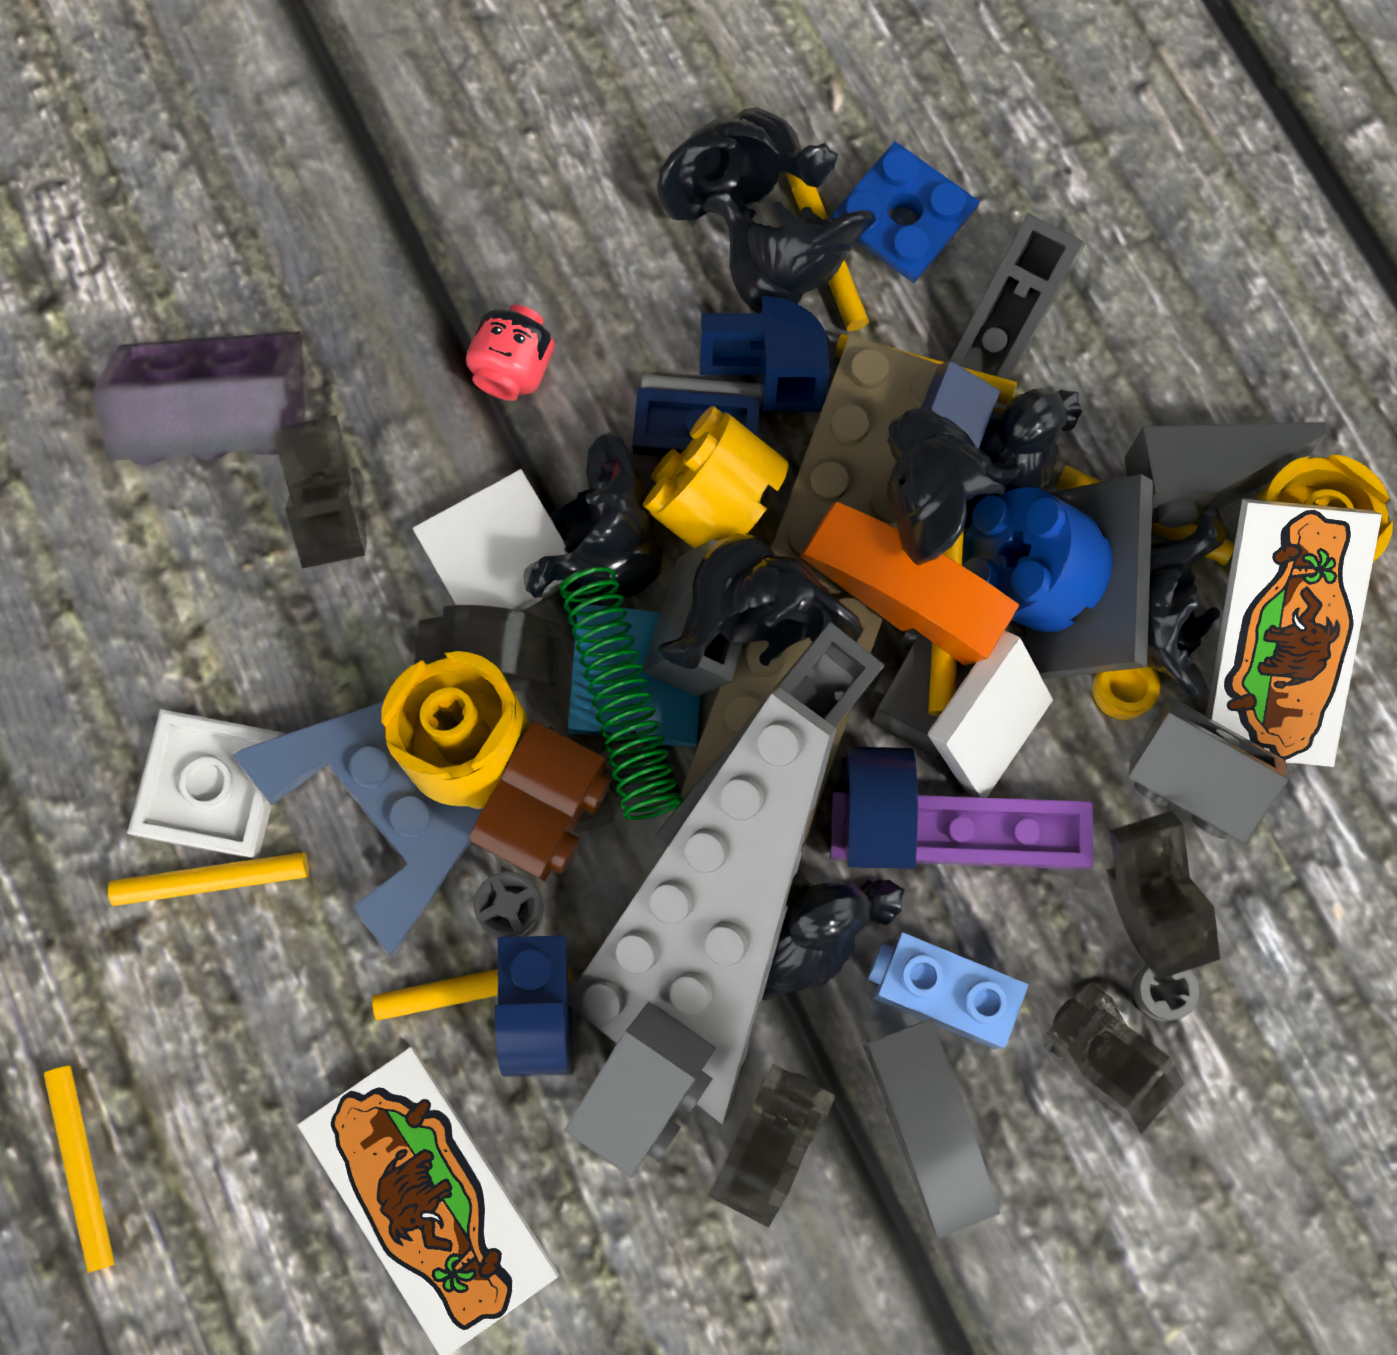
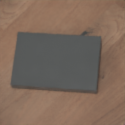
M1138 474L1050 492L1053 496L1089 515L1098 523L1096 525L1099 527L1102 536L1108 539L1111 546L1113 564L1109 584L1103 597L1093 609L1085 607L1077 616L1071 619L1075 624L1056 632H1039L1026 627L1025 648L1041 678L1050 679L1147 667L1153 480Z

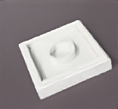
M522 469L412 528L473 637L480 635L559 591V586L563 581L554 580L545 588L541 597L534 598L526 591L523 577L525 568L544 556L565 555L564 548L566 546Z
M1004 630L989 658L976 662L928 731L929 738L965 792L977 798H987L1053 701L1020 637Z
M160 709L127 834L138 838L242 858L258 859L272 806L236 762L233 755L241 749L283 736L285 733Z

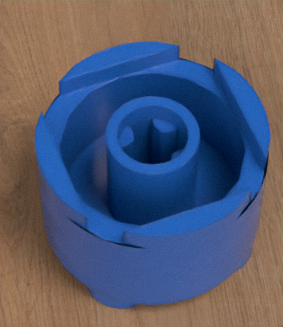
M1024 487L1007 491L999 496H986L977 503L972 512V524L963 543L962 566L1019 604L1011 619L1012 621L1035 631L1056 632L1075 624L1071 619L1077 616L1085 607L1093 609L1101 600L1111 577L1113 555L1108 539L1102 536L1099 527L1096 525L1098 523L1093 518L1044 490Z

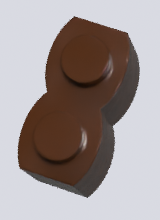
M533 720L514 751L500 782L481 811L468 840L544 882L552 870L562 874L570 863L580 842V838L572 834L577 821L584 810L595 814L611 785L612 779L604 775L608 765L605 757Z

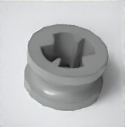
M1172 960L1151 963L1141 969L1134 978L1132 987L1134 1002L1140 1012L1148 1018L1160 1022L1182 1019L1190 1014L1198 1003L1200 993L1198 981L1193 972L1182 963ZM1160 972L1165 981L1176 980L1180 986L1181 995L1172 997L1177 1002V1005L1171 1010L1166 1001L1154 1002L1151 997L1150 988L1159 985L1153 978Z

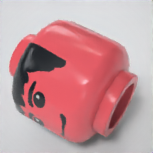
M511 305L509 310L495 309L484 314L466 356V364L474 374L472 381L478 388L494 397L508 401L517 400L519 395H528L538 389L553 355L555 342L551 334L542 326L544 320L537 312L522 305Z

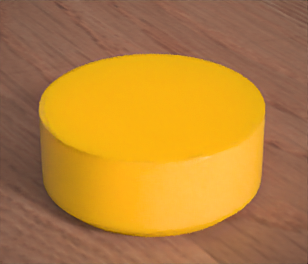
M1149 666L1096 673L1093 679L1092 693L1096 704L1105 714L1119 720H1131L1142 716L1156 703L1160 693V679L1157 671Z

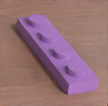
M832 792L829 860L846 861L843 850L845 797L843 793ZM918 795L916 864L1088 870L1094 867L1093 802Z

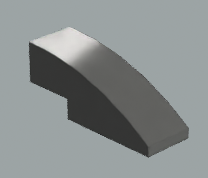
M931 1018L863 1044L887 1106L885 1110L936 1238H942L1000 1214L974 1131Z

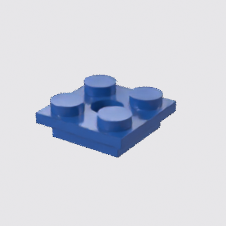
M894 141L831 214L829 219L834 220L847 213L859 210H870L873 212L876 222L856 242L914 284L977 210L980 201ZM898 207L908 208L917 215L919 220L911 225H900L889 217L888 212Z

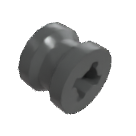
M504 871L493 874L482 882L475 894L473 907L476 919L485 931L496 938L530 936L537 930L543 920L544 904L541 894L528 878L519 873ZM527 901V903H525L524 905H522L521 911H520L519 916H518V912H519V910H520L521 904Z

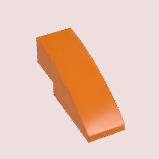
M839 502L831 505L799 556L903 632L914 628L964 666L989 658L1019 607V604L944 554L930 562L916 565L902 549L898 529Z

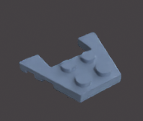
M383 702L241 749L234 754L236 762L271 806L323 767L328 766L405 862L406 866L354 905L353 910L390 957L394 955L407 939V934L422 912L427 909L438 893L439 887L459 857L463 856L471 844L468 838L483 808L475 809L469 806L442 804L427 797L416 787L387 747L385 727L381 723Z

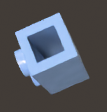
M903 932L895 938L892 946L885 943L880 944L867 980L877 983L872 997L873 1000L921 1020L931 1018L933 1025L993 1050L1006 1048L1029 985Z

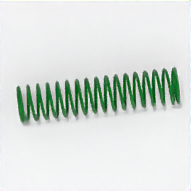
M607 567L587 568L566 577L559 586L560 594L566 599L564 608L570 613L568 622L574 626L572 636L578 640L575 648L582 654L579 662L586 668L583 676L590 682L587 690L591 695L595 696L591 704L595 709L599 710L595 719L598 723L603 724L599 733L602 737L607 738L604 749L611 753L608 763L616 767L612 777L620 782L616 792L624 796L620 804L622 809L626 810L623 816L628 820H643L656 817L675 809L683 799L680 794L671 793L640 801L630 807L625 805V802L630 798L659 794L674 788L678 782L675 779H663L643 785L630 793L621 791V787L626 783L645 782L665 776L672 771L673 766L670 764L654 765L637 771L626 778H619L617 776V772L621 769L640 768L660 762L668 756L669 752L665 749L651 750L631 757L621 764L613 762V757L617 754L625 755L647 751L662 744L665 738L661 735L645 736L656 731L661 724L655 720L643 721L653 716L656 709L652 706H642L651 699L652 695L649 692H638L647 685L648 681L645 678L636 677L642 672L644 667L641 664L632 663L638 658L640 653L637 650L628 649L634 644L636 639L632 636L624 635L628 633L632 626L628 622L621 621L628 612L626 609L618 607L624 598L619 594H613L620 586L618 582L614 581L616 573ZM607 571L612 575L609 580L587 584L574 592L565 590L569 583L589 573ZM609 584L615 586L610 591L601 595L588 598H573L574 596L597 592ZM608 598L619 599L613 605L603 609L585 612L578 611L584 606ZM569 601L581 603L573 610L568 606ZM610 612L623 613L618 618L605 623L582 625L599 615ZM573 615L586 616L577 624L572 620ZM610 627H627L623 631L611 636L594 639L587 638L596 632ZM578 628L592 629L582 637H578L576 633ZM618 640H631L625 646L617 649L592 652L607 643ZM582 642L596 643L586 651H583L580 647ZM635 654V656L620 663L596 666L602 661L615 656ZM586 656H602L590 665H587L584 661ZM639 668L637 671L623 677L600 680L620 670ZM590 670H607L594 679L588 675ZM643 682L641 685L627 691L605 694L625 684ZM594 684H611L599 693L594 692L592 689ZM647 696V698L634 704L609 708L627 699ZM619 697L603 707L596 704L598 698ZM647 710L651 711L638 718L614 722L629 714ZM624 711L607 721H603L600 718L603 712ZM629 725L612 735H607L604 732L607 726ZM655 725L639 733L619 736L635 728ZM638 738L625 743L616 750L610 749L608 746L612 740ZM660 739L644 747L624 750L641 742ZM663 754L649 761L630 764L641 758H645L651 755ZM666 769L654 775L636 778L651 771ZM671 783L665 787L656 790L642 792L644 790H647L658 785ZM672 799L662 804L641 807L643 805H647L653 802ZM661 809V810H658V811H655V812H652V813H648V814H643V815H634V816L628 815V813H630V812H646V811H653V810Z

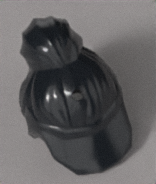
M758 107L744 109L734 117L725 116L721 119L712 120L696 130L669 155L662 165L658 177L657 191L659 203L673 220H697L709 213L700 206L706 195L724 190L741 197L748 213L753 219L756 216V211L747 207L753 203H761L763 198L774 189V186L781 177V173L787 172L801 179L807 186L819 188L834 173L838 153L831 151L825 143L818 146L809 145L802 149L797 133L786 120Z
M724 190L706 195L700 205L704 211L716 213L725 219L729 228L730 271L734 286L741 300L758 314L761 312L762 296L778 297L799 304L804 293L826 284L837 273L846 255L850 254L852 245L876 222L875 215L870 210L850 212L831 220L828 218L822 219L813 213L810 207H804L801 210L800 214L804 220L802 221L791 211L784 208L780 201L775 202L772 208L774 215L780 220L781 226L777 228L769 225L765 226L761 223L753 222L741 197Z
M1038 388L1012 397L1006 404L1005 409L994 407L979 449L988 455L992 463L997 462L999 459L1016 457L1021 471L1016 480L1005 486V492L1024 487L1042 490L1043 486L1050 482L1054 474V466L1057 463L1056 457L1059 453L1056 441L1060 431L1073 430L1083 412L1079 404V392L1062 389L1057 392H1050L1046 389ZM984 494L977 495L967 502V518L964 528H970L974 507L981 499L986 497Z
M916 408L894 418L888 428L889 437L887 441L890 445L892 456L896 461L887 484V497L895 515L902 549L916 565H922L940 557L959 538L964 531L967 518V502L980 494L985 496L994 493L1003 495L1006 490L1005 486L1018 478L1021 469L1016 457L999 459L997 462L992 463L988 455L978 449L969 435L956 423L930 409L921 410Z
M616 433L602 434L588 449L586 474L590 489L578 492L575 500L565 504L559 510L552 511L550 514L553 523L569 521L573 524L567 532V538L564 540V545L566 546L564 548L565 555L544 556L525 568L523 574L525 588L534 598L541 597L545 588L554 580H564L569 575L587 568L607 567L614 570L616 573L614 581L618 582L620 586L613 594H619L623 598L632 597L643 592L661 574L663 554L653 535L654 517L649 514L650 511L643 507L649 492L633 468L623 439ZM597 571L579 577L573 582L585 586L593 582L609 580L612 575L607 571ZM609 584L607 587L597 591L596 593L601 595L603 593L610 591L615 586Z
M1209 504L1202 509L1200 524L1193 534L1181 540L1151 543L1147 666L1156 669L1161 674L1168 675L1185 693L1195 700L1201 698L1208 687L1200 669L1193 662V659L1190 658V655L1201 645V638L1210 631L1214 621L1220 617L1221 613L1217 607H1212L1202 616L1195 618L1194 610L1198 607L1196 599L1197 587L1194 584L1195 576L1191 570L1194 563L1223 545L1227 537L1219 510Z
M735 534L719 540L704 555L696 569L692 584V622L686 634L676 640L662 643L657 650L670 663L687 669H695L713 639L720 633L732 643L767 641L769 646L760 654L759 662L763 666H769L773 659L780 657L791 645L809 638L810 641H814L829 622L833 623L856 643L862 634L863 627L859 618L839 600L831 596L828 588L821 584L811 569L803 562L793 557L776 556L771 547L755 535Z
M867 879L861 888L841 883L813 885L808 880L804 882L794 881L786 902L788 907L762 1000H770L785 993L801 991L808 987L821 986L830 979H833L842 970L843 964L848 961L850 954L855 950V936L868 924L869 919L883 925H888L902 912V897L905 889L896 885L891 880L881 879L876 881Z

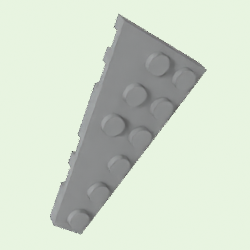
M780 687L771 693L568 995V1006L616 1043L619 1042L625 1030L649 1001L715 1046V1051L702 1069L703 1072L713 1079L696 1105L722 1125L732 1110L736 1092H734L740 1068L745 1062L751 1041L749 1036L756 1010L763 998L788 907L786 902L791 883L798 871L803 853V848L801 847L811 811L816 806L837 728Z

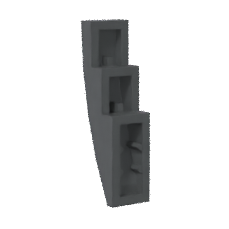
M829 622L697 781L680 805L657 831L656 836L667 845H670L771 693L777 688H782L836 727L885 665L833 623Z

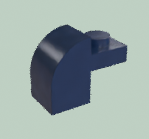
M762 296L760 314L701 313L700 375H760L762 411L821 412L826 399L830 370L826 333L821 323L811 312L792 301L778 297Z
M846 747V758H841L840 784L845 797L843 850L847 866L854 868L916 869L918 784L913 748Z
M565 935L498 937V1005H495V1032L498 1064L503 1077L573 1075L572 1008L568 1006L567 937Z

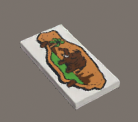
M1242 499L1206 712L1208 718L1286 760L1287 763L1334 767L1382 514L1374 510Z
M414 1047L408 1048L297 1124L439 1355L452 1354L559 1277L560 1274Z

